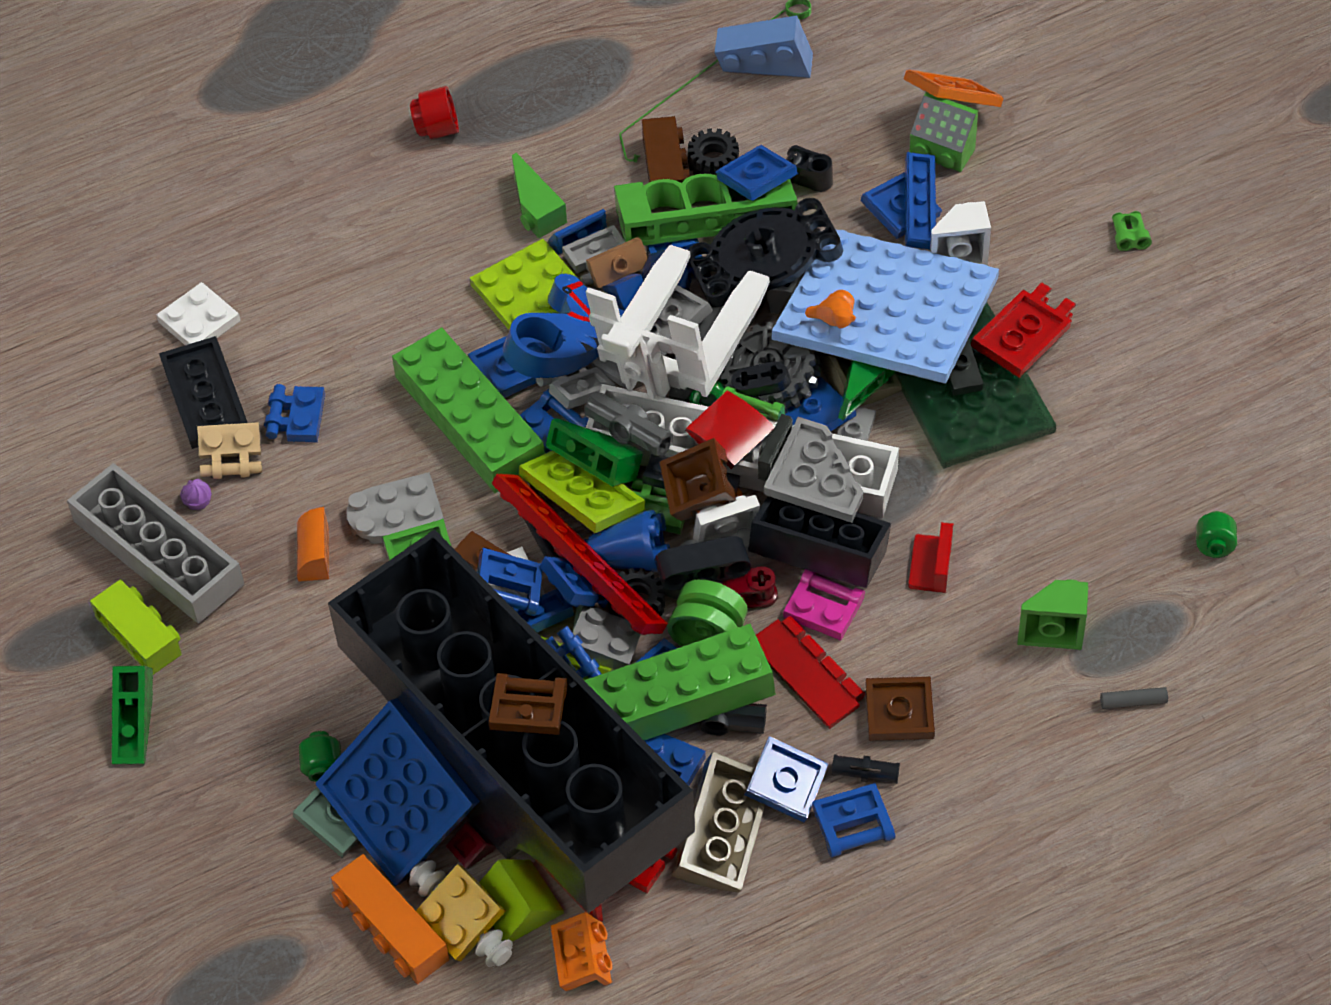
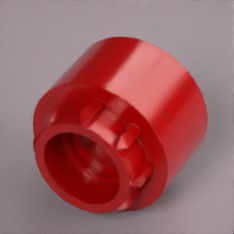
M447 86L419 92V98L411 101V116L419 136H429L432 140L459 133L455 106Z

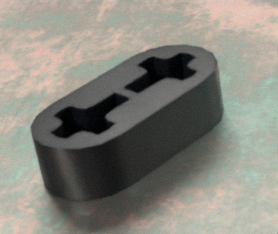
M769 362L744 367L737 370L731 378L732 386L736 389L737 393L750 397L784 391L791 381L787 367L781 362ZM779 374V375L777 376V379H776V380H773V379H774V375ZM749 380L748 385L743 386L745 384V381Z

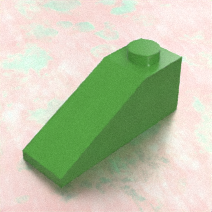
M517 153L513 154V171L521 210L520 220L526 230H531L538 238H541L567 223L566 204Z

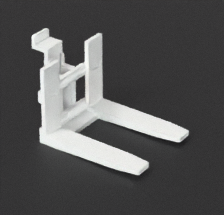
M670 245L654 264L622 317H620L615 296L589 287L587 288L585 293L591 312L589 320L591 325L595 327L599 346L597 350L600 361L606 362L609 360L617 363L621 381L626 384L628 391H632L638 381L643 382L646 386L648 397L654 399L656 395L665 398L670 390V386L684 390L688 387L701 392L702 396L707 397L758 310L770 283L769 277L748 271L731 293L703 341H701L698 324L670 315L667 321L672 339L652 333L650 330L680 281L690 259V251ZM661 351L670 354L674 353L676 356V360L663 356L661 354Z

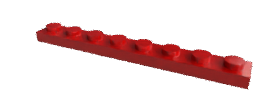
M496 474L491 484L500 492V497L511 503L518 510V515L524 520L529 521L536 528V533L548 540L555 547V552L561 557L566 558L574 566L573 570L580 576L585 577L592 584V589L599 595L604 596L612 604L611 608L616 613L623 615L631 623L630 627L635 632L641 635L663 633L668 623L519 475Z

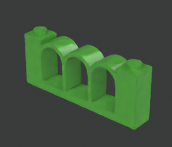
M712 174L693 175L686 178L682 183L670 179H659L651 181L644 186L643 182L614 186L616 213L624 242L638 237L642 240L643 246L716 236L728 223L745 213L772 207L795 210L798 204L790 179L753 201L745 200L732 202L731 199L741 196V194L719 181L717 175ZM699 201L717 203V205L691 207L692 204ZM662 206H670L678 209L673 211L651 213V210Z

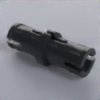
M834 754L832 775L861 778V782H868V779L898 783L900 763L898 762L891 763L871 760V756L865 755L863 758H855ZM851 766L878 769L881 772L851 768Z

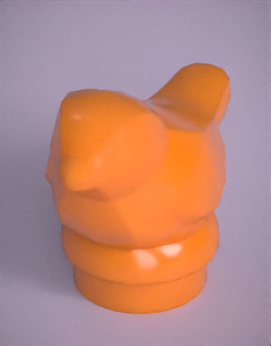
M836 290L819 305L807 307L805 315L808 318L821 319L831 326L845 328L856 320V317L853 315L854 298L846 290Z

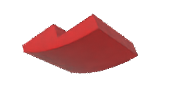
M727 390L696 418L685 431L698 444L715 438L725 449L728 461L726 465L732 470L764 440L766 435L768 436L773 432L775 426L754 407Z

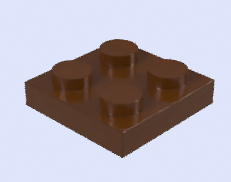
M931 676L866 678L869 741L934 739L935 728Z

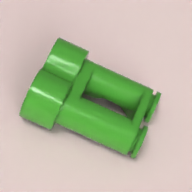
M1133 211L1130 214L1118 212L1112 216L1116 230L1115 241L1120 251H1128L1132 248L1143 250L1150 247L1152 244L1150 233L1145 229L1139 211ZM1126 224H1132L1133 229H1127Z

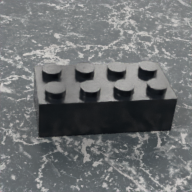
M767 496L751 523L748 552L848 582L855 586L867 588L887 552L891 523L860 513H856L851 523Z

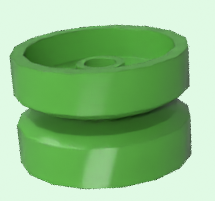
M709 580L687 582L680 591L677 607L673 610L668 621V633L673 641L683 647L741 627L748 613L747 604L733 589L721 583Z

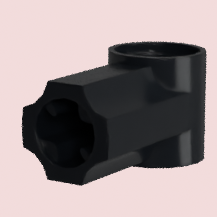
M751 703L702 720L700 728L704 733L716 736L725 735L729 731L764 734L767 705Z

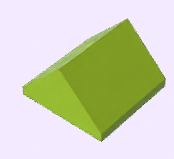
M498 859L479 882L506 910L493 925L495 930L499 929L503 932L502 941L511 940L513 942L564 914V910L531 860Z

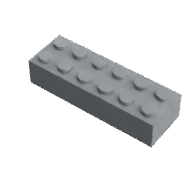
M114 463L67 500L73 520L78 526L198 624L245 585L240 565L236 560Z

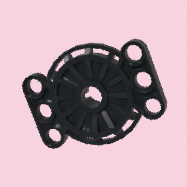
M806 198L796 205L795 210L772 207L745 213L723 227L713 239L712 244L699 242L692 245L688 251H690L689 262L691 269L708 303L713 307H723L748 271L768 276L770 283L766 291H769L797 279L807 271L815 258L824 262H832L839 259L843 254V247L840 237L821 202L816 198ZM811 209H815V210H816V211H815L814 213H812V214L803 215V213L806 212L807 210H811ZM818 227H826L825 230L821 232H812L814 229ZM827 245H836L833 249L822 250ZM768 249L769 253L764 254L763 250ZM708 254V255H707L705 258H703V259H699V260H696V259H695V257L698 256V255ZM708 272H717L712 277H703ZM721 289L726 290V291H725L723 294H721V295H717V296H713V295H712V294H713L715 291H717V290H721Z

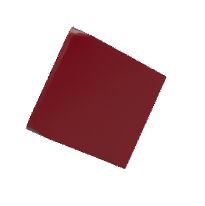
M468 821L446 845L466 869H469L496 849L486 836L472 822Z

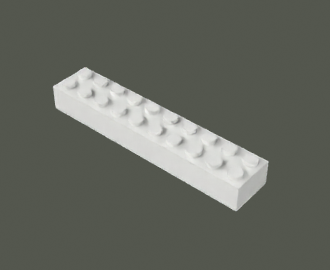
M602 384L599 393H603L625 407L631 404L640 406L646 412L651 422L673 434V443L664 456L671 457L699 445L685 429L708 408L707 406L661 396L651 399L647 393L633 390L628 391L624 388ZM589 417L586 428L612 436L608 427ZM769 420L774 426H776L777 421ZM831 433L836 447L841 450L850 466L851 474L855 481L859 482L863 490V500L857 513L883 518L898 471L899 448ZM629 441L628 444L643 452L640 465L647 466L651 452ZM762 442L732 470L726 464H723L727 472L741 476L739 487L764 492L766 481L758 479V459L761 455Z

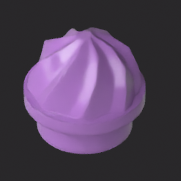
M198 478L193 481L188 480L180 493L182 502L192 510L205 508L209 504L212 495L209 485Z

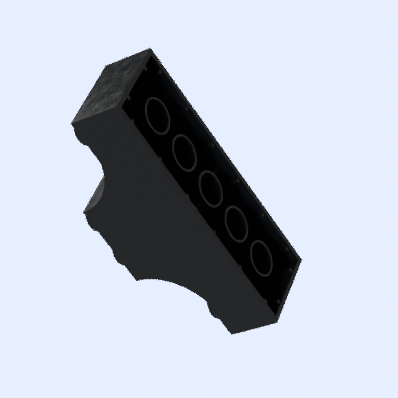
M435 529L328 602L338 647L375 685L388 702L398 698L480 801L469 812L467 817L506 859H510L522 850L538 860L587 913H590L695 833L693 790ZM497 673L508 674L511 678L555 681V678H567V691L564 699L559 735L490 730L489 717ZM508 691V692H507V694L545 696V697H552V696H553V694H540V693H527V692H514V691Z

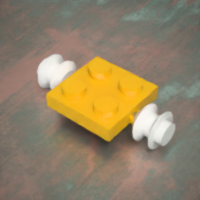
M432 860L422 861L417 864L410 872L409 885L411 887L420 886L418 894L421 897L427 898L418 907L416 912L447 944V949L451 956L461 962L477 944L476 955L479 957L487 955L485 964L488 967L501 966L506 963L512 955L513 942L511 940L501 941L503 932L499 929L488 932L506 910L463 866L457 864L446 876L442 870L434 872L436 863Z

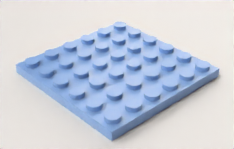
M836 229L843 247L842 256L832 262H824L815 258L773 327L771 340L946 384L998 280L999 269L985 264L961 260L957 257L933 254L928 250H919L903 246L899 243H890L870 236H861ZM827 245L822 250L833 249L836 245ZM836 290H846L854 298L853 315L856 317V320L845 328L831 326L821 319L808 318L805 315L807 307L819 305Z

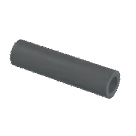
M1166 687L1100 693V702L1102 709L1168 703V692Z

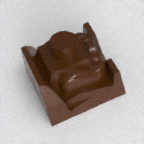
M715 438L660 461L670 515L680 521L692 519L694 517L692 511H701L723 500L736 501L734 488L727 479V469L723 465L728 463L726 451Z

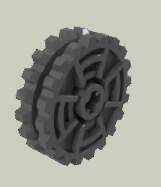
M767 322L766 327H760L759 324L754 325L752 331L744 332L720 375L722 383L726 384L725 387L733 388L731 378L737 370L769 362H781L787 367L791 378L789 386L784 391L753 398L771 404L774 402L784 404L786 414L789 407L798 408L801 406L800 400L812 396L811 388H817L819 383L815 377L821 376V369L818 366L820 364L817 354H814L815 350L771 340L772 329L775 326L774 322ZM779 374L774 375L773 380H776ZM746 380L743 386L748 385L749 380Z

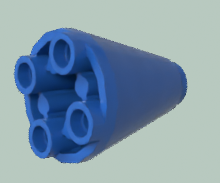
M654 510L639 513L590 535L588 539H584L611 568L618 569L634 568V570L639 571V568H643L648 572H658L654 561L655 556L659 552L670 548L669 543L665 544L663 531H666L664 514H656Z

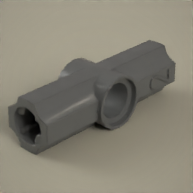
M597 391L589 397L585 405V415L608 427L612 437L619 443L627 444L629 441H632L660 457L668 452L670 445L673 443V434L651 422L646 412L638 405L631 404L625 407Z

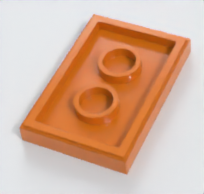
M911 69L905 72V81L937 98L1001 107L1004 99L1000 94L971 79Z

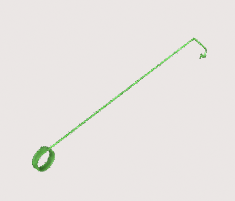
M809 0L787 1L786 8L772 19L777 18L785 11L789 17L797 15L799 20L805 19L811 14V3ZM796 4H803L809 7L803 13H793L789 10L791 6ZM718 59L711 65H709L707 68H705L703 71H701L699 74H697L694 78L689 80L686 84L681 86L678 90L673 92L670 96L665 98L662 102L657 104L654 108L649 110L646 114L641 116L638 120L633 122L630 126L625 128L622 132H620L619 136L624 151V156L627 161L637 162L638 157H640V155L635 154L634 159L632 160L627 158L621 134L625 132L627 129H629L632 125L637 123L640 119L645 117L648 113L653 111L656 107H658L667 99H669L671 96H673L675 93H677L679 90H681L683 87H685L687 84H689L691 81H693L695 78H697L700 74L705 72L708 68L713 66L716 62H718Z

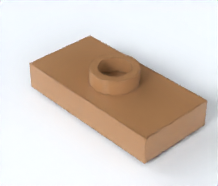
M636 237L587 259L586 262L594 286L601 288L643 269L648 258L642 240Z

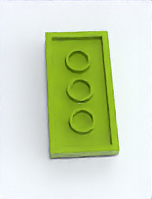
M554 451L519 465V476L594 533L600 532L645 510V500L624 484L612 487Z

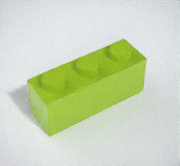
M120 579L90 600L96 619L141 666L153 668L154 675L182 655L178 643L181 638L173 626L168 625L166 627L161 622L160 614L152 605L147 607L143 603V597L134 586L129 588Z

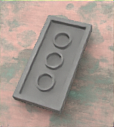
M677 285L650 332L672 339L667 321L670 315L699 325L713 310L707 301ZM661 351V354L665 356L667 352ZM599 357L590 363L593 368L597 367L609 379L627 389L626 384L621 381L617 363L609 360L603 362L600 361Z

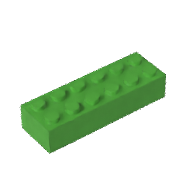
M442 327L392 355L396 379L494 493L499 492L491 484L496 474L519 475V465L545 454L543 441Z
M751 624L584 680L643 740L776 695L773 672Z

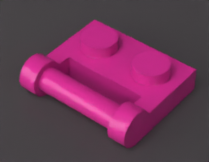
M805 569L800 583L783 611V618L792 616L800 625L842 640L863 602L865 591L857 587L853 590L817 576L815 572ZM811 587H814L849 602L844 606L811 593L809 590Z

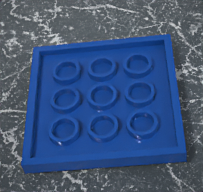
M398 698L389 700L315 783L394 886L404 882L410 876L411 870L417 864L424 861L480 802Z

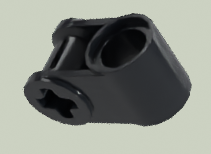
M798 145L789 148L786 160L796 165L798 173L790 178L792 184L807 187L817 192H823L832 187L833 167L832 159L828 155L817 153Z

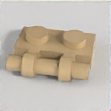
M259 422L197 426L199 458H212V464L200 465V477L213 476V479H222V476L241 475L242 478L250 477V474L262 473L261 461L249 462L250 455H261ZM239 456L240 463L222 464L221 457Z

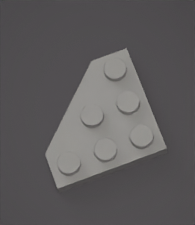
M798 417L764 485V495L852 523L863 500V490L859 482H856L851 474L850 466L841 450L836 447L829 428L826 425Z

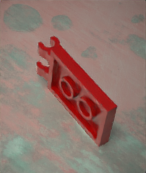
M1043 282L1031 294L1023 289L972 338L971 347L1020 378L1070 328L1073 316L1071 310L1076 306V303L1065 298L1056 309L1047 305L1046 303L1049 298L1046 296L1051 292L1052 288Z

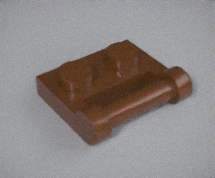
M497 673L489 717L490 730L559 735L564 699L567 691V678H555V681L511 678L508 674ZM508 691H514V692L553 694V696H552V697H545V696L507 694V692H508Z

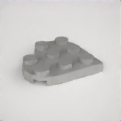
M430 472L370 487L361 492L353 493L348 500V527L354 536L358 535L361 538L369 539L372 544L384 543L382 536L444 519Z

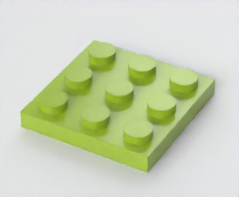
M542 238L470 277V285L509 330L513 320L519 315L525 313H559L548 303V295L556 276L560 274L576 275Z

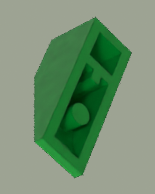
M852 360L847 374L838 418L842 421L893 377L896 371Z
M557 418L551 421L545 446L612 487L636 480L643 452L628 443H619L610 435Z
M113 666L112 764H145L153 701V668L147 666Z

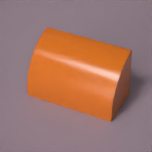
M324 507L305 512L297 521L298 582L329 579V527Z

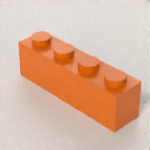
M364 854L331 877L334 888L331 894L336 903L342 909L345 907L350 909L356 925L363 932L367 929L374 936L372 939L376 947L384 955L389 953L395 959L393 963L403 977L410 976L418 985L450 960L447 944Z

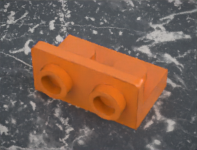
M583 912L551 925L560 988L569 991L594 980L599 981L604 986L612 983L610 974L612 961L607 953L605 943L608 935L601 921H598L587 912Z

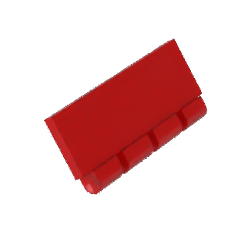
M792 616L785 618L782 622L779 619L775 620L756 634L770 667L817 717L831 729L860 707L858 702L864 698L865 692L850 677L846 678L847 673L830 656L825 657L826 652L810 635L805 636L806 631Z

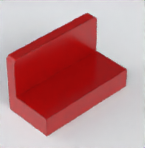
M941 522L939 536L915 535L908 584L910 589L946 593L954 523Z

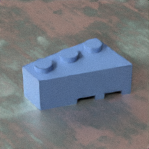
M797 15L718 28L714 53L723 72L811 77L813 52Z

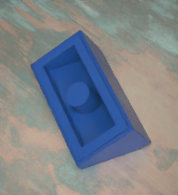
M602 209L554 233L548 240L549 245L559 255L563 253V246L607 228L606 211Z

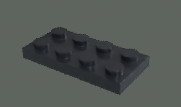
M216 336L159 353L192 449L199 447L197 426L248 423Z

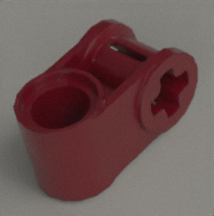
M768 567L751 568L748 574L743 577L717 582L733 589L747 604V608L769 607L778 599V590L775 586L776 577L774 572ZM760 575H763L764 581H761ZM761 593H765V599H762Z

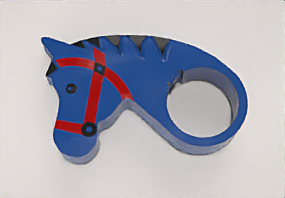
M566 273L556 276L548 295V303L559 313H525L513 320L503 345V356L515 371L533 378H555L576 372L599 357L597 350L599 346L595 327L591 325L589 320L591 312L585 293L587 287L576 276ZM619 309L620 317H622L625 310ZM529 337L540 340L555 352L538 353L524 346L518 338Z

